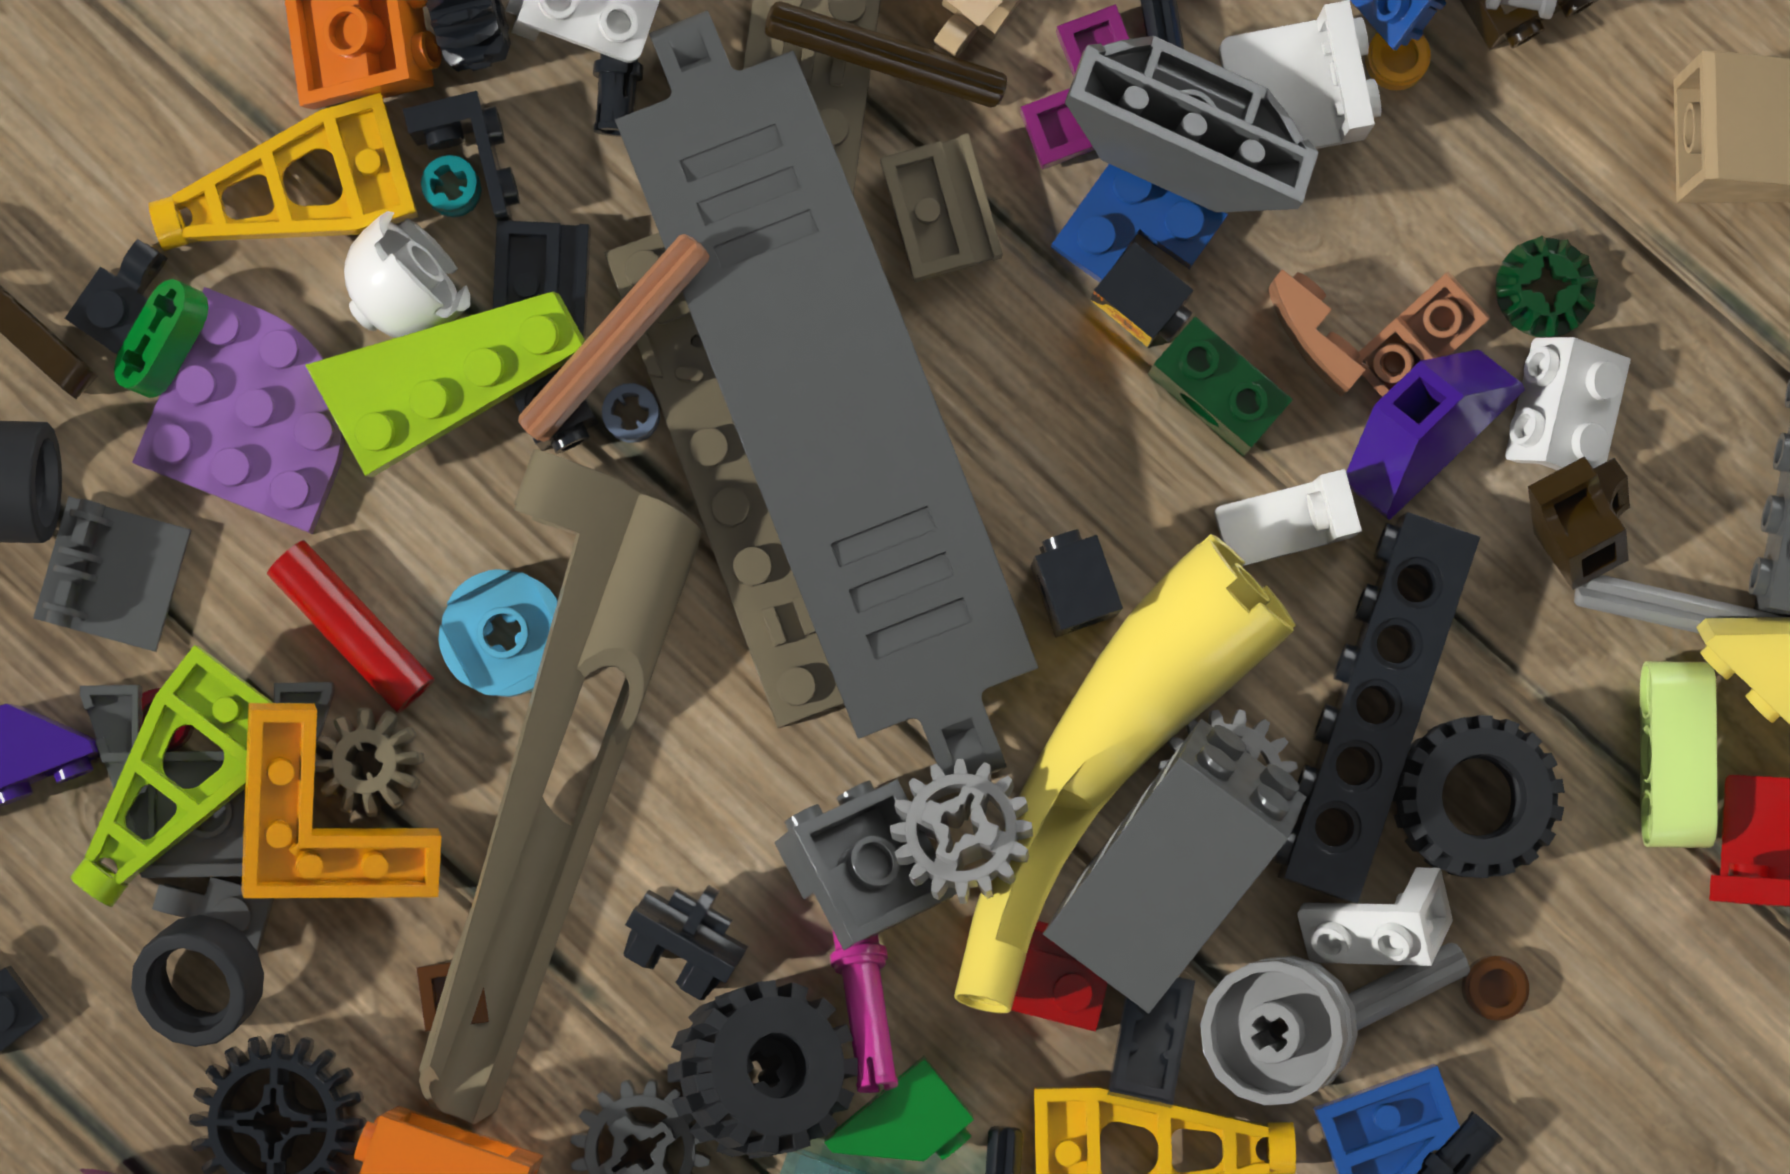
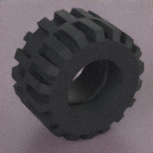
M1486 715L1463 717L1439 724L1427 730L1428 733L1422 738L1416 739L1410 746V752L1406 758L1392 800L1397 803L1398 814L1393 815L1397 828H1403L1408 837L1404 841L1413 852H1419L1425 858L1424 862L1433 868H1440L1447 871L1448 874L1460 877L1488 878L1492 876H1505L1516 872L1515 869L1517 867L1529 865L1539 857L1537 851L1542 846H1549L1556 835L1551 830L1555 821H1562L1564 807L1558 806V793H1565L1563 779H1556L1552 769L1558 764L1552 753H1544L1539 747L1542 743L1541 739L1533 732L1525 733L1520 730V724L1508 719H1493V716ZM1468 759H1483L1494 764L1506 777L1511 791V805L1506 819L1497 830L1486 835L1474 836L1458 830L1449 820L1443 806L1442 791L1447 775L1455 765Z

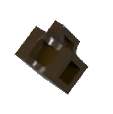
M1584 456L1528 486L1534 535L1572 590L1629 561L1627 531L1619 520L1623 512L1630 508L1628 476L1615 458L1593 468Z

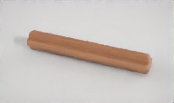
M686 234L679 235L522 411L518 422L530 436L543 442L548 441L706 265L710 255L696 239Z

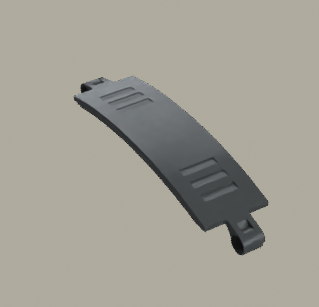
M708 10L650 32L649 36L671 88V95L662 102L615 119V122L665 249L667 250L679 235L686 234L696 239L710 255L706 265L682 292L857 738H863L909 719H917L923 727L936 763L943 770L945 776L954 774V766L957 759H964L968 774L976 775L984 762L990 764L992 774L1006 769L1007 766L981 696L987 688L1036 670L1039 667L904 320L794 50L747 69L735 70L729 63Z

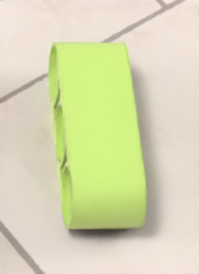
M1645 661L1642 666L1640 677V817L1642 839L1646 847L1711 848L1714 846L1718 819L1717 698L1715 671L1708 662Z

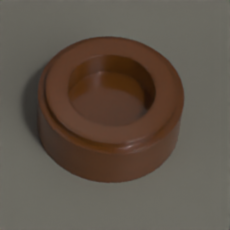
M1490 955L1477 959L1469 966L1470 972L1462 980V994L1466 1004L1474 1013L1486 1019L1499 1021L1509 1019L1523 1009L1528 1000L1530 989L1528 977L1518 963L1507 957Z

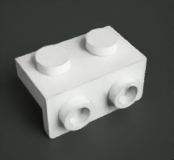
M1575 337L1535 338L1531 343L1530 352L1524 365L1522 383L1525 391L1519 395L1515 415L1510 424V436L1505 453L1506 459L1516 463L1541 464L1555 470H1559L1584 456L1593 468L1607 462L1631 359Z

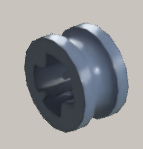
M635 383L622 384L613 388L605 397L602 405V419L609 432L618 440L626 443H639L650 438L657 430L660 422V407L654 395L646 387ZM627 397H638L641 409L649 412L647 421L644 424L636 420L638 428L635 430H625L623 420L614 415L616 405L619 402L624 407L627 405L624 400Z

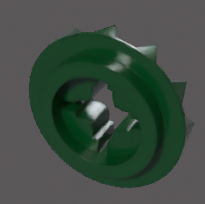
M1540 236L1517 245L1505 257L1497 272L1495 293L1501 312L1515 328L1531 336L1553 338L1571 332L1587 318L1595 307L1596 288L1599 280L1594 275L1589 256L1572 246L1568 239L1558 240ZM1544 261L1546 262V270H1550L1553 280H1563V283L1571 282L1572 284L1554 295V303L1551 305L1552 313H1550L1549 303L1545 302L1543 293L1532 292V289L1522 290L1521 288L1527 287L1541 278V269L1544 267Z

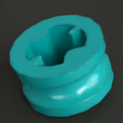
M453 155L441 156L430 162L423 171L421 178L422 193L431 207L441 215L452 218L464 216L473 211L479 203L482 193L481 181L470 163L463 158ZM447 172H453L458 180L467 178V187L459 186L462 196L456 200L450 201L445 193L436 194L435 192L436 185L444 186L440 177Z

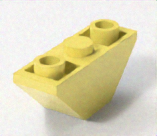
M1790 617L1705 618L1696 627L1707 645L1700 652L1704 659L1726 680L1735 673L1752 688L1745 695L1746 698L1767 720L1774 723L1781 716L1790 724Z

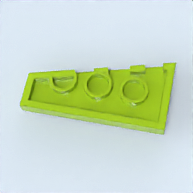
M552 291L309 363L305 366L364 475L374 477L563 366L585 340L561 296Z

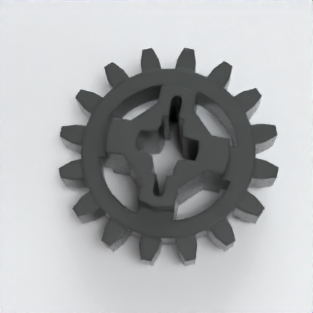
M630 1079L623 1081L620 1090L621 1098L617 1100L604 1089L597 1095L603 1110L597 1113L593 1110L584 1109L579 1115L581 1120L590 1127L588 1133H575L571 1136L570 1143L577 1147L585 1148V1155L571 1163L572 1170H588L589 1174H674L672 1167L667 1162L670 1144L680 1136H682L684 1144V1158L678 1174H694L692 1172L693 1167L709 1166L711 1156L697 1151V1144L701 1142L689 1132L692 1128L691 1122L695 1118L691 1113L678 1116L672 1103L673 1099L681 1096L682 1090L676 1087L666 1098L658 1096V1083L656 1079L648 1081L643 1093H636ZM649 1107L659 1110L667 1115V1117L658 1123L638 1120L628 1108ZM605 1124L609 1126L608 1130L615 1139L612 1156L601 1164L598 1145L601 1132ZM661 1132L666 1134L656 1143L657 1146L650 1154L654 1162L653 1164L648 1165L645 1160L640 1158L633 1163L629 1161L622 1167L617 1166L632 1146L629 1135L634 1134L637 1139L642 1141L648 1137L654 1138Z

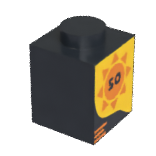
M1134 241L1094 289L1090 300L1149 348L1159 335L1169 342L1190 318L1193 312L1184 305L1194 290Z

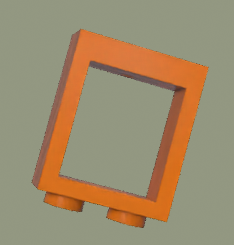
M397 1106L377 1116L374 1123L367 1121L360 1135L354 1159L363 1162L359 1174H538L544 1155L405 1107Z

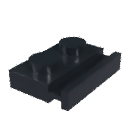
M497 220L492 309L553 291L561 296L586 341L590 225H561V223Z

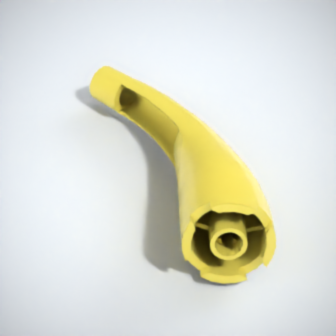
M1210 534L1202 543L1197 544L1161 578L1130 612L1099 655L1042 750L1019 797H1025L1028 811L1016 819L1032 822L1033 837L1017 841L1028 849L1029 858L1027 863L1010 861L1009 865L1015 876V881L1012 884L1002 881L997 876L991 881L993 897L987 899L980 893L954 994L955 999L960 1003L986 1012H1011L1029 944L1045 901L1061 868L1098 812L1122 784L1167 741L1214 704L1294 631L1293 628L1296 625L1276 595L1267 585L1262 588L1242 567L1245 561L1218 537Z

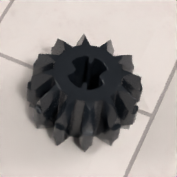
M501 0L427 1L426 5L430 13L431 26L436 35L437 45L441 48L443 59L455 71L460 72L468 69L477 71L492 67V63L506 60L511 41L508 34L509 25L505 16V7Z

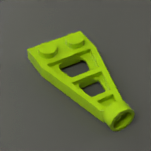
M194 645L154 697L85 854V858L70 876L72 881L83 891L109 907H113L128 887V884L136 876L245 789L249 703L273 702L201 647ZM184 725L195 727L220 746L224 752V762L221 768L202 784L190 789L180 787L166 776L163 769V758L176 730ZM151 784L175 802L177 810L175 815L156 835L144 840L127 828L126 815L141 789ZM104 858L112 859L116 863L117 873L102 863Z

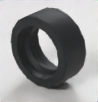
M0 421V542L44 543L51 539L56 529L61 506L62 463L55 430L48 422Z
M197 915L178 919L143 947L133 965L131 989L138 1011L153 1030L172 1042L198 1047L220 1042L233 1033L253 1013L263 994L264 971L257 950L243 932L222 919ZM184 948L200 952L216 963L225 975L230 990V1001L223 1010L215 1013L198 1010L179 997L171 986L166 971L167 959L171 953L177 949Z

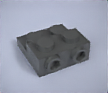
M870 780L863 782L839 795L836 799L840 806L825 813L822 812L819 804L808 807L784 822L788 832L774 842L803 899L805 900L813 895L816 896L843 950L923 913L957 894L955 888L948 887L940 900L933 898L931 892L932 880L930 878L918 886H914L911 883L909 874L915 862L908 865L898 864L894 852L907 844V842L893 840L890 826L906 822L905 819L896 813L894 805L896 800L908 801L898 780L874 789ZM919 830V844L927 857L934 862L936 859L935 850L928 837L925 836V832Z

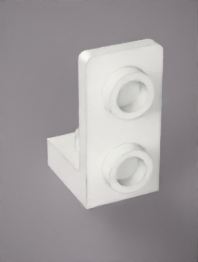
M1345 469L1322 474L1310 483L1221 505L1214 512L1221 540L1245 561L1243 566L1350 539L1362 531Z
M1416 867L1404 893L1398 894L1395 904L1303 903L1297 913L1308 958L1315 963L1432 966L1453 922L1441 869Z

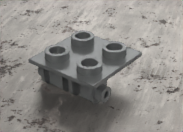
M68 496L33 619L157 652L192 530L106 507V505Z

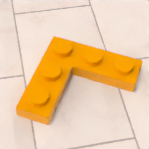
M249 703L241 885L243 898L438 897L442 837L439 829L312 828L317 708L315 703Z

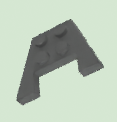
M274 683V703H315L317 708V748V741L321 736L335 694V683ZM80 686V697L84 709L87 710L97 738L95 742L101 760L106 765L114 789L143 724L142 686ZM166 752L163 758V769L166 776L180 787L185 789L194 788L202 784L221 768L224 762V752ZM151 784L146 785L141 789L126 815V826L144 840L150 839L175 815L177 810L176 803ZM245 789L141 872V878L242 876Z

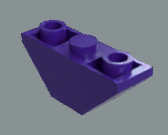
M1479 349L1420 361L1374 405L1346 471L1350 489L1388 520L1392 519L1525 391L1523 383Z
M7 703L0 705V806L8 805L34 794L31 784L54 775L58 784L92 772L94 769L91 760L100 757L95 742L96 738L26 707Z

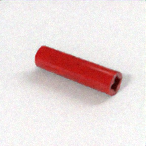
M305 540L299 541L289 548L267 571L269 578L396 713H400L409 707L434 682L435 678Z

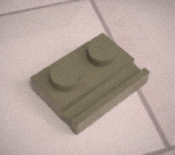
M969 133L946 142L939 141L880 158V164L914 283L973 267L975 264L985 261L1002 259V249Z

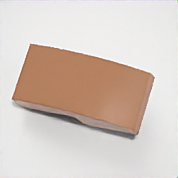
M1282 269L1268 288L1278 318L1293 345L1308 365L1329 387L1342 397L1366 370L1356 362L1360 354L1338 334L1330 332L1325 337L1316 330L1332 310L1322 302L1326 298L1325 292L1304 274L1297 272L1292 277Z
M1448 271L1358 352L1360 356L1356 362L1366 369L1362 373L1363 377L1383 397L1417 363L1422 360L1452 354L1491 317Z

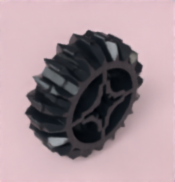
M287 1033L274 1035L271 1053H269L266 1042L261 1036L250 1038L248 1040L250 1060L236 1046L227 1049L224 1054L232 1071L230 1072L217 1064L210 1065L206 1070V1074L218 1086V1089L199 1087L193 1095L198 1102L210 1106L209 1112L202 1111L189 1116L190 1125L195 1127L207 1126L208 1129L207 1136L192 1141L193 1150L202 1151L211 1147L216 1156L202 1166L203 1172L205 1174H212L224 1167L228 1174H325L324 1170L330 1174H348L350 1168L337 1154L338 1152L346 1155L355 1154L358 1141L346 1137V1130H360L367 1123L366 1118L360 1115L347 1116L346 1107L354 1106L364 1100L361 1091H353L343 1096L339 1085L353 1077L352 1070L347 1067L336 1072L333 1076L328 1073L327 1069L336 1057V1053L332 1049L323 1051L315 1061L310 1060L314 1048V1040L309 1037L301 1038L295 1047L294 1053H290V1039ZM270 1068L269 1083L264 1085L263 1097L256 1108L230 1110L233 1098L242 1083L258 1070ZM290 1071L301 1075L315 1087L324 1102L326 1112L306 1108L298 1101L295 1095V1081L290 1080ZM274 1102H276V1105H279L281 1116L291 1117V1121H306L281 1131L282 1140H280V1137H277L275 1126L266 1125L265 1121H251L276 1111L273 1105ZM231 1130H234L235 1133L249 1134L256 1139L260 1146L261 1162L266 1163V1170L255 1166L241 1154L232 1138ZM327 1132L323 1146L316 1158L303 1170L286 1173L287 1158L292 1156L293 1144L298 1135Z

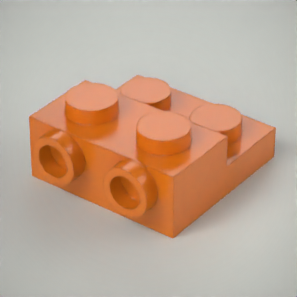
M285 0L299 105L314 110L381 93L383 98H388L434 86L432 69L440 66L441 50L440 46L437 45L434 34L426 31L423 7H427L426 3L428 0Z

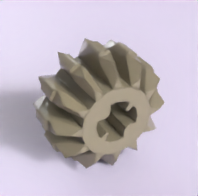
M366 707L359 708L357 713V730L345 716H338L333 722L342 739L338 741L333 737L324 735L318 738L317 744L323 749L332 751L333 755L332 760L315 761V772H334L335 775L334 778L323 785L321 792L325 797H331L346 788L341 800L340 809L342 811L352 813L358 807L363 796L366 815L368 817H376L380 815L381 811L380 794H382L392 808L399 809L404 805V800L395 786L399 783L411 789L419 787L420 779L414 775L404 773L405 764L418 765L425 761L424 753L415 751L403 752L402 748L411 743L417 736L413 728L402 729L391 736L397 724L398 716L396 714L386 711L375 728L372 710ZM373 744L377 747L375 758L382 762L383 766L379 774L368 772V780L360 777L363 772V766L356 762L355 759L359 751L371 752L370 745Z

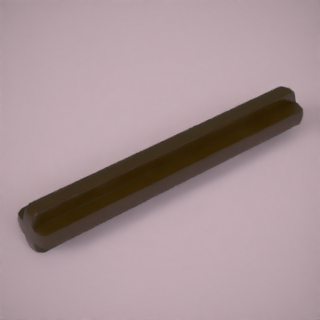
M775 2L771 6L765 22V34L768 37L990 108L996 107V105L1001 103L1005 94L1007 76L1002 72L789 3Z

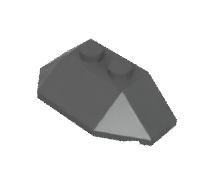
M1156 36L1120 40L1104 46L1101 43L1087 45L1082 53L1065 100L1069 110L1102 161L1214 212L1298 209L1304 201L1319 153L1309 139L1304 140L1293 119L1268 88Z

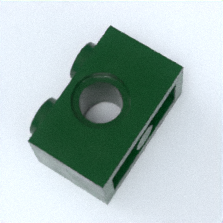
M1196 316L1156 360L1148 373L1152 379L1242 456L1246 455L1293 400Z

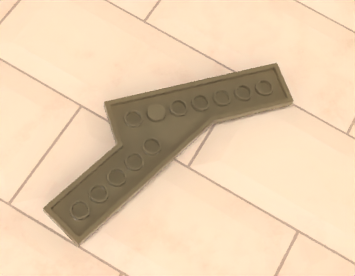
M753 0L743 70L794 50L854 196L871 69L768 37L765 34V22L771 6L775 2L782 1L876 32L881 0ZM659 233L604 252L621 300L666 251ZM681 291L639 338L637 345L777 728H781L841 706L844 702L685 297Z

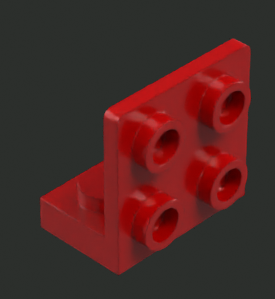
M1728 775L1725 778L1720 875H1711L1709 901L1790 907V778Z

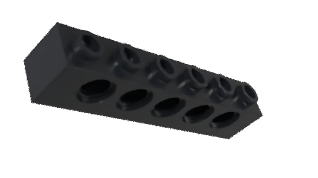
M1410 512L1400 516L1396 525L1385 524L1374 554V559L1383 562L1376 585L1369 583L1364 585L1354 613V619L1363 622L1356 645L1345 643L1334 672L1333 679L1343 682L1335 706L1324 705L1314 731L1313 740L1322 743L1314 767L1307 764L1303 766L1297 781L1299 785L1298 791L1305 795L1306 799L1289 839L1272 859L1273 862L1281 864L1278 878L1350 903L1359 902L1480 536ZM1403 569H1416L1425 576L1428 583V592L1422 602H1410L1400 594L1397 580ZM1385 628H1393L1400 631L1407 640L1408 652L1400 663L1388 662L1378 652L1377 639ZM1365 688H1373L1380 691L1387 700V714L1378 724L1368 723L1358 714L1356 707L1357 698ZM1347 748H1353L1361 752L1368 764L1365 778L1357 785L1345 783L1336 771L1337 758ZM1329 808L1339 811L1347 821V834L1335 846L1324 844L1318 838L1315 830L1318 816Z

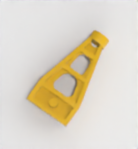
M381 93L319 110L172 196L148 203L152 224L163 251L198 241L359 235L386 211L394 212L391 220L394 224L404 222L407 218L414 219L419 217L385 100ZM322 149L330 152L334 157L343 188L339 200L330 205L301 206L293 203L288 198L283 183V176L287 167L314 150ZM253 176H265L275 205L273 211L267 215L244 219H232L227 216L222 200L224 191L228 187ZM185 208L189 209L192 214V222L187 227L181 212Z
M1100 1086L1034 1087L1036 1174H1103L1101 1171L1100 1134L1102 1129L1111 1122H1122L1143 1127L1155 1136L1158 1143V1160L1154 1168L1147 1174H1295L1296 1142L1293 1122H1267L1265 1125L1178 1104H1173L1171 1108L1107 1095L1108 1088ZM1178 1129L1209 1131L1217 1134L1222 1140L1221 1162L1211 1169L1190 1172L1176 1171L1172 1166V1134ZM1263 1137H1266L1267 1160H1261L1256 1154V1144Z

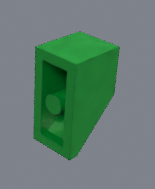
M923 1055L897 1077L898 1086L896 1088L880 1091L826 1136L824 1143L832 1153L924 1162L936 1152L943 1161L971 1138L972 1135L965 1127L974 1120V1117Z

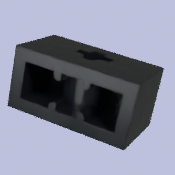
M1079 529L1042 542L1043 546L1039 547L1041 554L1034 557L1030 567L1055 638L1109 620L1121 612L1123 606L1097 535L1082 539Z

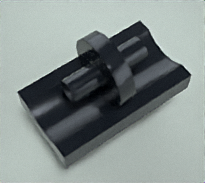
M708 885L699 900L678 888L675 890L670 901L648 890L639 905L633 909L625 926L631 928L623 954L627 959L643 968L654 969L665 949L687 961L675 983L681 990L696 999L705 1000L720 981L724 983L728 981L748 946L726 934L732 919L712 908L720 891Z

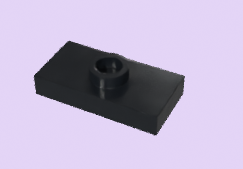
M1178 977L1150 1013H1147L1125 996L1107 1095L1168 1108L1173 1106L1195 980Z

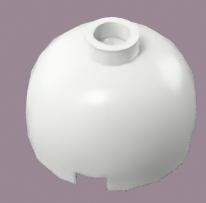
M386 211L361 232L350 246L345 260V285L352 299L349 303V308L353 316L366 329L370 331L379 329L383 333L396 338L454 321L470 307V292L467 285L457 292L455 285L447 276V274H453L458 268L436 240L418 224L407 218L398 226L391 222L394 212Z

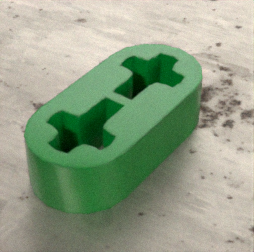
M174 279L165 280L155 288L115 359L114 375L119 386L148 398L158 397L166 391L207 319L209 306L207 297L202 291Z

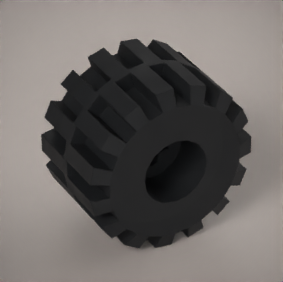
M775 980L756 982L716 996L712 1002L699 1006L688 1016L693 1023L691 1027L678 1031L671 1048L681 1052L680 1061L668 1065V1083L681 1082L683 1096L672 1100L678 1116L691 1113L697 1121L689 1132L701 1143L711 1140L717 1141L719 1144L716 1152L731 1157L746 1154L749 1155V1159L797 1151L811 1146L810 1140L826 1137L838 1125L832 1117L833 1113L848 1110L855 1094L842 1088L843 1080L858 1076V1058L844 1059L841 1044L853 1041L847 1024L833 1028L827 1020L836 1008L824 997L810 1002L806 1000L807 987L793 982L776 987ZM757 1061L762 1071L757 1076L759 1082L753 1084L748 1074L754 1068L752 1062Z

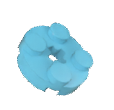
M494 569L467 579L452 593L447 602L448 606L443 613L442 625L439 628V647L449 670L460 682L488 696L517 697L532 692L558 598L545 584L521 572ZM502 616L508 624L518 621L521 627V632L517 633L514 637L516 646L509 651H506L501 644L492 647L488 644L486 637L494 632V626L491 621L496 617Z

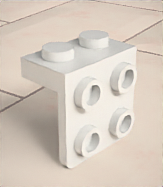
M509 0L506 12L517 15L511 33L535 41L539 32L542 31L620 61L631 63L636 61L642 53L660 0Z
M1350 0L1325 4L1317 20L1229 36L1220 45L1219 55L1222 67L1268 88L1293 119L1304 140L1309 139L1316 149L1365 140L1375 125L1374 118L1381 116V100L1375 79L1366 80L1361 56L1368 55L1369 53L1366 26L1362 17L1353 18Z

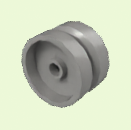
M1297 956L1265 958L1249 963L1225 976L1208 997L1200 1023L1203 1054L1215 1077L1238 1097L1262 1105L1292 1104L1332 1083L1350 1062L1358 1035L1355 1006L1342 982L1321 964ZM1282 1018L1286 1022L1289 1031L1282 1034L1286 1040H1282L1274 1034L1273 1022Z

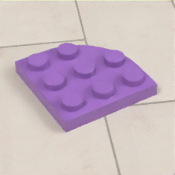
M204 287L202 292L207 297L209 306L205 324L172 383L159 396L132 463L313 534L337 476L345 446V438L305 366L324 358L306 337L279 317Z

